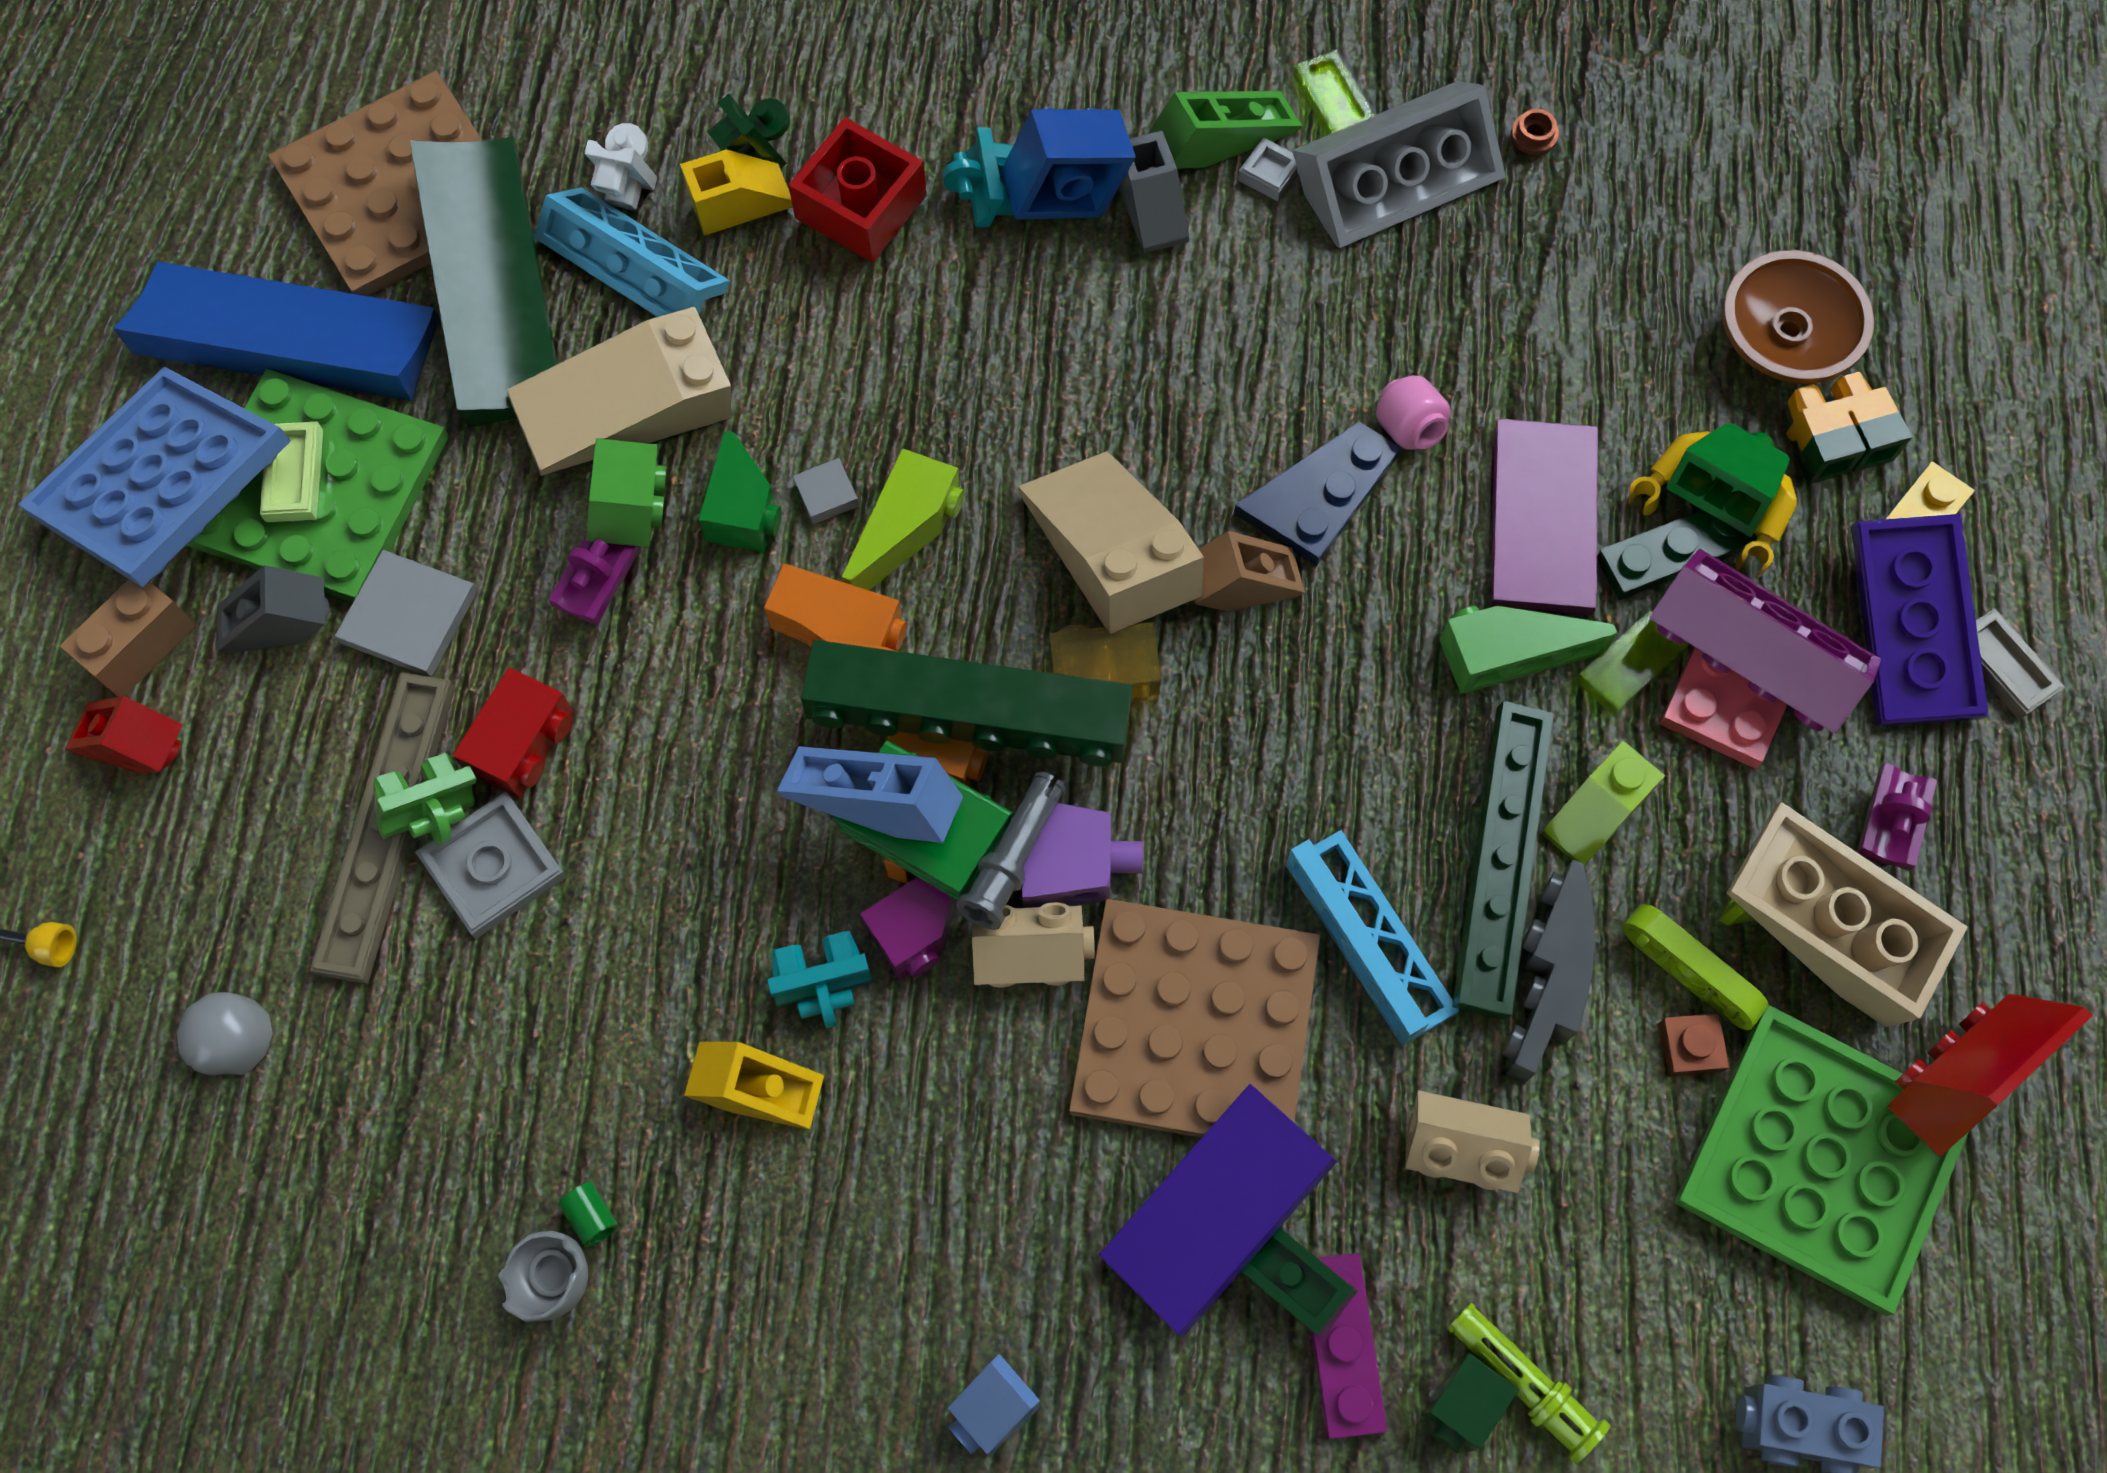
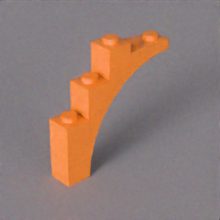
M785 563L781 567L764 606L771 629L806 643L810 647H812L814 639L898 651L907 630V622L903 621L899 600ZM897 732L894 736H888L890 742L909 753L914 752L919 757L937 758L949 776L969 786L971 780L977 782L980 780L987 763L988 752L976 748L972 745V742L950 739L948 743L937 744L921 739L918 734ZM885 858L884 863L888 877L909 883L912 874Z

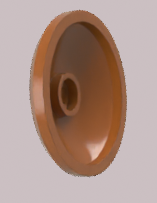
M1776 251L1753 259L1734 276L1725 293L1722 305L1724 329L1737 353L1758 371L1785 382L1799 384L1819 383L1844 374L1863 356L1870 344L1874 331L1872 305L1859 281L1838 263L1821 255L1806 251ZM1782 331L1790 333L1792 337L1784 334Z

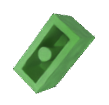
M596 438L586 541L594 542L595 539H600L611 544L649 547L651 527H661L664 497L661 496H664L666 466L656 465L658 445Z

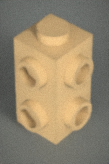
M1057 902L1032 908H1013L1005 905L1002 911L1005 919L999 929H986L972 923L974 985L989 984L993 987L1004 988L1016 983L1043 982L1048 985L1059 986L1070 981H1085L1084 960L1095 959L1093 926L1083 927L1081 906H1068Z
M1418 1090L1406 1133L1405 1169L1419 1171L1433 1178L1447 1177L1474 1183L1487 1190L1502 1189L1519 1193L1525 1171L1530 1173L1535 1171L1540 1141L1531 1136L1530 1114Z

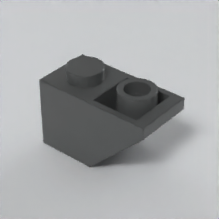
M1163 131L1130 138L1136 158L1121 182L1119 189L1143 254L1189 242V232L1178 171Z

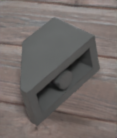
M264 565L217 605L218 652L235 653L301 644L323 627L328 618L329 603L324 598V578Z

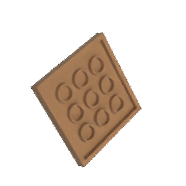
M437 70L268 154L352 294L370 296L431 264L410 140L429 142L483 141Z
M1106 899L1069 1115L1202 1138L1249 1084H1252L1295 1123L1320 934Z

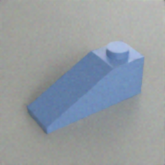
M801 746L798 747L777 789L782 798L895 838L940 843L944 842L963 799L962 794L937 758Z

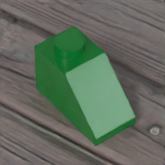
M724 431L698 519L706 542L765 553L769 535L776 536L778 533L782 515L781 506L776 505L771 485L736 434Z

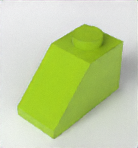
M1622 741L1587 778L1541 834L1571 860H1576L1585 866L1648 798L1665 775L1626 742Z

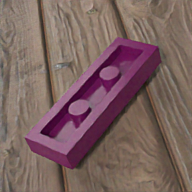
M1360 1253L1317 1257L1358 1291L1323 1338L1311 1330L1327 1440L1388 1432Z

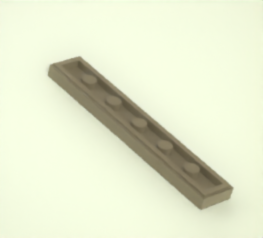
M400 672L310 971L315 975L364 984L369 983L412 837L408 830L386 839L382 838L377 828L374 779L386 773L396 771L401 772L408 787L424 782L421 776V764L436 755L455 690L451 680Z

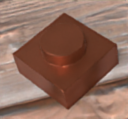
M1719 1013L1668 1017L1659 1022L1668 1077L1721 1073L1729 1068Z

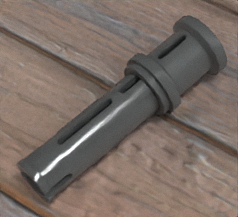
M1045 772L1035 773L1029 789L994 853H987L977 865L978 877L969 893L961 895L956 904L960 914L970 922L991 930L999 929L1005 919L1002 911L1012 892L1020 890L1025 881L1023 866L1058 800L1066 790L1065 785L1059 779L1055 782L1053 788L1048 787L1054 777L1053 775Z

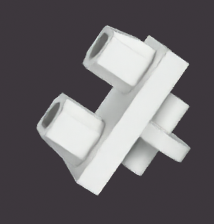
M621 123L609 131L605 139L606 149L602 148L597 141L588 140L585 155L595 165L591 186L595 190L606 194L605 201L609 205L636 210L641 189L654 191L657 176L643 160L648 152L646 135L634 124Z

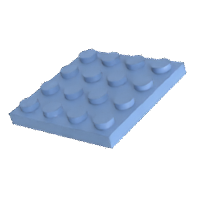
M163 367L18 505L35 521L139 586L144 587L153 577L164 570L167 563L190 540L196 538L203 531L207 523L228 503L235 500L241 490L263 468L270 465L276 459L277 454L291 440L275 424Z

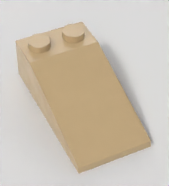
M695 306L646 320L507 389V395L541 476L594 460L596 438L651 443L731 418V384Z
M1108 451L1018 486L1020 496L1109 634L1202 596L1204 556L1179 520Z
M1782 802L1775 805L1726 892L1728 896L1835 993L1884 1027L1921 1018L1968 928Z

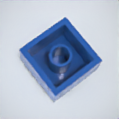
M1095 108L1084 110L1031 109L1000 173L1015 219L1102 217L1136 156L1120 110H1098Z

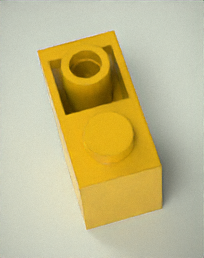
M726 149L680 164L689 198L704 236L793 207L789 189L778 163Z

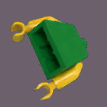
M1725 423L1712 432L1688 433L1677 437L1651 467L1653 474L1650 477H1639L1632 482L1628 504H1631L1636 496L1647 494L1651 498L1647 500L1643 507V515H1651L1658 508L1660 490L1666 482L1668 483L1666 489L1747 536L1751 537L1755 532L1758 535L1756 541L1746 545L1737 557L1735 565L1736 569L1739 570L1747 556L1758 558L1761 562V569L1755 578H1759L1773 562L1774 554L1771 545L1773 542L1778 543L1796 509L1797 497L1792 479L1785 474L1790 458L1786 453L1774 447L1772 438L1763 432L1750 434L1734 424Z

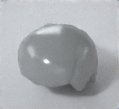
M230 992L207 994L188 1007L183 1013L177 1030L179 1055L186 1065L192 1066L194 1071L206 1075L246 1074L267 1054L273 1034L269 1013L255 1000Z
M550 1230L530 1233L512 1247L504 1269L498 1275L506 1295V1301L502 1305L507 1312L525 1322L556 1320L577 1307L586 1292L588 1283L587 1261L577 1241L568 1235Z

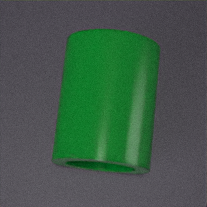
M587 1182L576 1187L558 1202L559 1208L584 1248L594 1246L603 1241L619 1227L593 1182Z

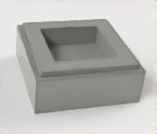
M1263 137L1240 168L1238 181L1278 202L1298 175L1294 155L1287 149Z
M839 458L793 475L794 484L812 524L859 507L858 498Z

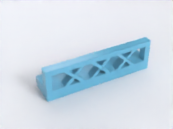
M580 187L545 196L534 238L655 316H663L694 306L698 314H700L704 300L726 293L730 280L584 188Z
M1342 830L1315 845L1308 839L1290 850L1286 867L1402 1047L1458 1014L1459 1009L1452 1007V998ZM1334 849H1337L1348 866L1345 883L1336 881L1321 858ZM1353 875L1361 887L1351 885ZM1349 895L1371 901L1377 911L1374 928L1365 926L1350 903ZM1382 920L1390 932L1380 930ZM1378 940L1400 946L1406 955L1403 974L1395 972L1378 946ZM1412 966L1420 978L1410 976ZM1411 986L1429 991L1440 1007V1010L1425 1018L1407 991V987Z

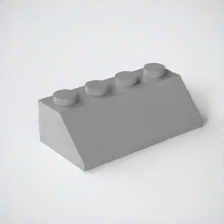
M1461 81L1451 83L1292 150L1304 195L1332 241L1339 248L1506 177L1485 85Z

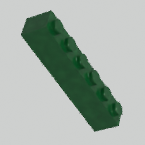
M813 639L801 701L806 718L812 719L815 724L826 728L838 729L842 728L844 724L865 727L867 731L881 736H894L897 732L918 734L921 739L931 743L945 744L950 742V739L972 742V745L976 748L986 751H1001L1004 747L1023 749L1028 755L1036 758L1052 759L1057 757L1058 754L1079 757V760L1084 764L1103 767L1110 765L1111 762L1122 764L1133 685Z

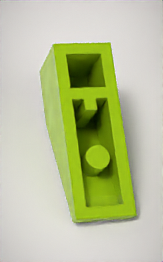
M902 448L845 568L842 581L871 590L941 534L948 517L956 518L963 504L965 490L960 488L958 468Z

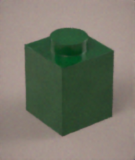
M1467 1353L1457 1359L1421 1416L1433 1424L1429 1433L1450 1450L1459 1453L1462 1447L1469 1452L1481 1450L1519 1389L1472 1354Z

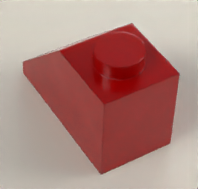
M125 696L89 702L65 750L139 774L161 772L162 767L167 768L173 762L179 751L181 741L176 738L183 724Z

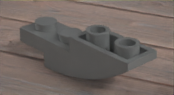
M1572 860L1562 874L1553 872L1541 897L1542 902L1549 904L1542 922L1537 919L1532 921L1521 949L1529 952L1523 969L1542 978L1534 976L1522 1003V1006L1530 1009L1523 1028L1518 1025L1513 1027L1502 1055L1510 1058L1504 1075L1523 1084L1536 1074L1550 1038L1566 1044L1577 1033L1587 1004L1593 975L1595 921L1591 891L1583 863Z

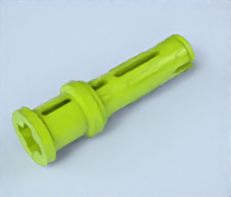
M1471 1302L1449 1325L1447 1330L1450 1333L1453 1332L1485 1365L1519 1389L1516 1395L1530 1408L1527 1413L1531 1417L1530 1421L1536 1427L1543 1425L1570 1451L1568 1458L1574 1464L1579 1463L1601 1441L1611 1425L1605 1419L1597 1421L1571 1396L1572 1387L1566 1382L1562 1383L1560 1380H1557L1554 1383L1513 1342L1487 1320ZM1482 1338H1487L1522 1372V1375L1517 1376L1482 1342ZM1529 1383H1533L1544 1394L1539 1397L1529 1387ZM1560 1413L1568 1416L1581 1429V1432L1576 1433L1559 1416Z

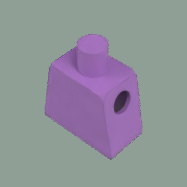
M1057 803L1023 866L1025 872V881L1022 888L1023 908L1041 907L1044 904L1054 902L1075 906L1102 902L1109 899L1110 873L1142 874L1143 842L1111 841V814L1107 812Z

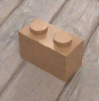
M129 579L81 624L60 647L117 697H121L134 688L196 625L173 600L150 581L144 587H141Z

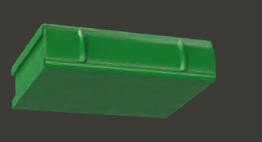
M888 740L878 752L917 756L916 753H909ZM949 776L962 794L963 799L943 843L895 838L845 819L834 817V821L839 823L837 826L838 831L958 901L961 895L969 892L978 877L977 865L981 858L986 856L987 853H994L1014 816V812L991 800V796H984Z

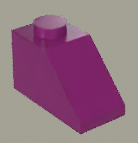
M918 877L860 913L864 928L899 980L909 973L912 977L920 976L939 962L940 958L938 955L945 951L956 901Z

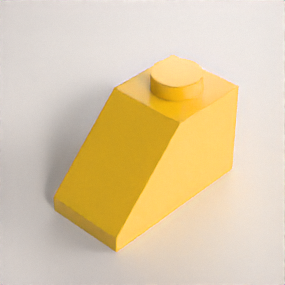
M699 1042L684 1096L728 1112L802 1129H810L824 1075L740 1042Z

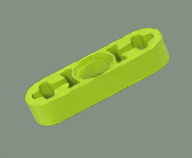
M1640 904L1622 925L1624 934L1637 948L1734 1026L1744 1030H1751L1769 1007L1767 999L1755 986L1659 909L1648 904Z

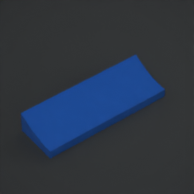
M157 261L141 295L113 329L132 354L261 376L267 368L315 385L412 401L440 317L436 309L429 306Z

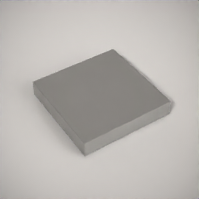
M382 550L335 634V638L343 645L427 677H432L478 590L474 583Z
M506 791L466 817L465 820L451 827L452 839L450 842L438 845L432 840L415 852L475 939L566 878L564 872Z

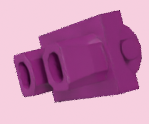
M586 534L579 548H572L567 556L569 565L548 601L554 608L597 625L605 614L621 582L629 572L634 559L640 551V546L611 544L600 539H595L594 542L586 541Z
M1886 762L1882 764L1878 770L1857 853L1867 860L1884 866L1893 865L1908 871L1916 867L1926 824L1932 813L1933 808L1931 804L1938 780L1908 774L1898 769L1895 765Z

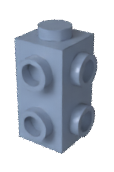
M1768 1375L1766 1384L1746 1387V1396L1742 1395L1739 1398L1736 1409V1426L1739 1432H1743L1742 1447L1762 1451V1462L1787 1467H1799V1458L1821 1462V1473H1859V1469L1881 1468L1884 1406L1863 1402V1392L1826 1386L1825 1395L1803 1391L1804 1381Z

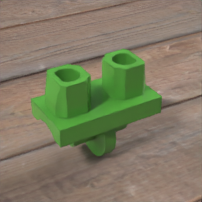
M443 753L429 758L421 764L423 783L408 787L401 772L396 771L376 777L374 779V796L377 804V828L382 838L386 839L409 830L413 838L430 833L438 845L450 842L452 839L450 825L465 820L463 810L473 807L475 803L472 785L476 783V777L470 766L459 769L447 753Z

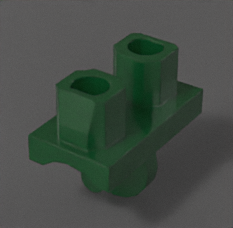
M727 94L718 102L727 115L707 132L722 151L727 149L778 163L780 169L787 164L768 142L782 137L788 130L790 114L783 103L773 98L763 99L755 104L748 116L730 94Z

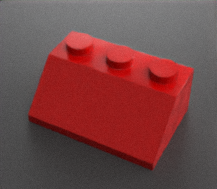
M2008 994L1992 1009L1982 1002L1959 1023V1026L1966 1031L1962 1037H1959L1951 1030L1927 1052L1935 1060L1930 1066H1927L1921 1059H1918L1895 1081L1903 1091L1887 1107L1941 1157L2008 1097L2084 1025L2093 1014L2082 1006Z

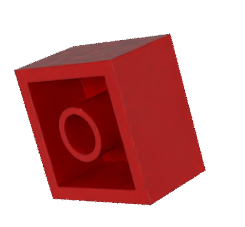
M846 117L840 121L788 184L795 219L872 263L927 196L923 160Z

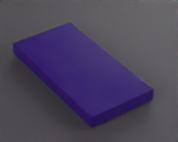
M1961 514L1856 521L1851 526L1866 650L1881 658L1877 674L1871 685L1876 727L1981 720L1988 717L1989 713Z
M1249 1084L1099 1253V1256L1178 1335L1184 1337L1337 1161L1252 1084Z

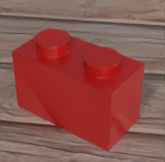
M508 667L453 753V757L462 768L470 766L477 779L520 799L527 787H533L539 781L545 768V758L554 743H560L568 734L572 725V714L574 711L562 692Z

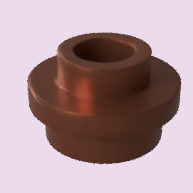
M1530 109L1524 112L1515 120L1511 129V140L1515 147L1529 155H1543L1550 152L1555 147L1559 137L1556 119L1551 113L1543 109Z

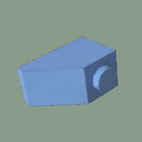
M998 1354L948 1407L950 1412L956 1417V1420L948 1428L971 1455L981 1447L990 1456L1041 1408L1040 1400L1003 1357Z

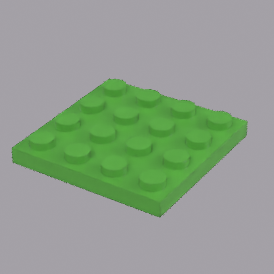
M266 368L244 409L273 424L318 422L323 429L317 520L265 522L260 516L262 469L241 490L238 497L228 503L204 526L203 531L196 538L190 540L186 546L255 570H259L266 565L324 578L325 594L353 603L382 550L390 552L449 435L442 426Z
M1769 1005L1749 1034L1674 1203L1884 1316H1890L1895 1314L1968 1133L1945 1154L1939 1157L1887 1107L1903 1091L1895 1083L1903 1073Z

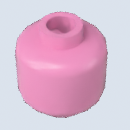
M1411 375L1396 379L1383 389L1376 408L1377 421L1395 443L1406 450L1430 448L1437 444L1448 430L1451 414L1449 403L1424 377Z

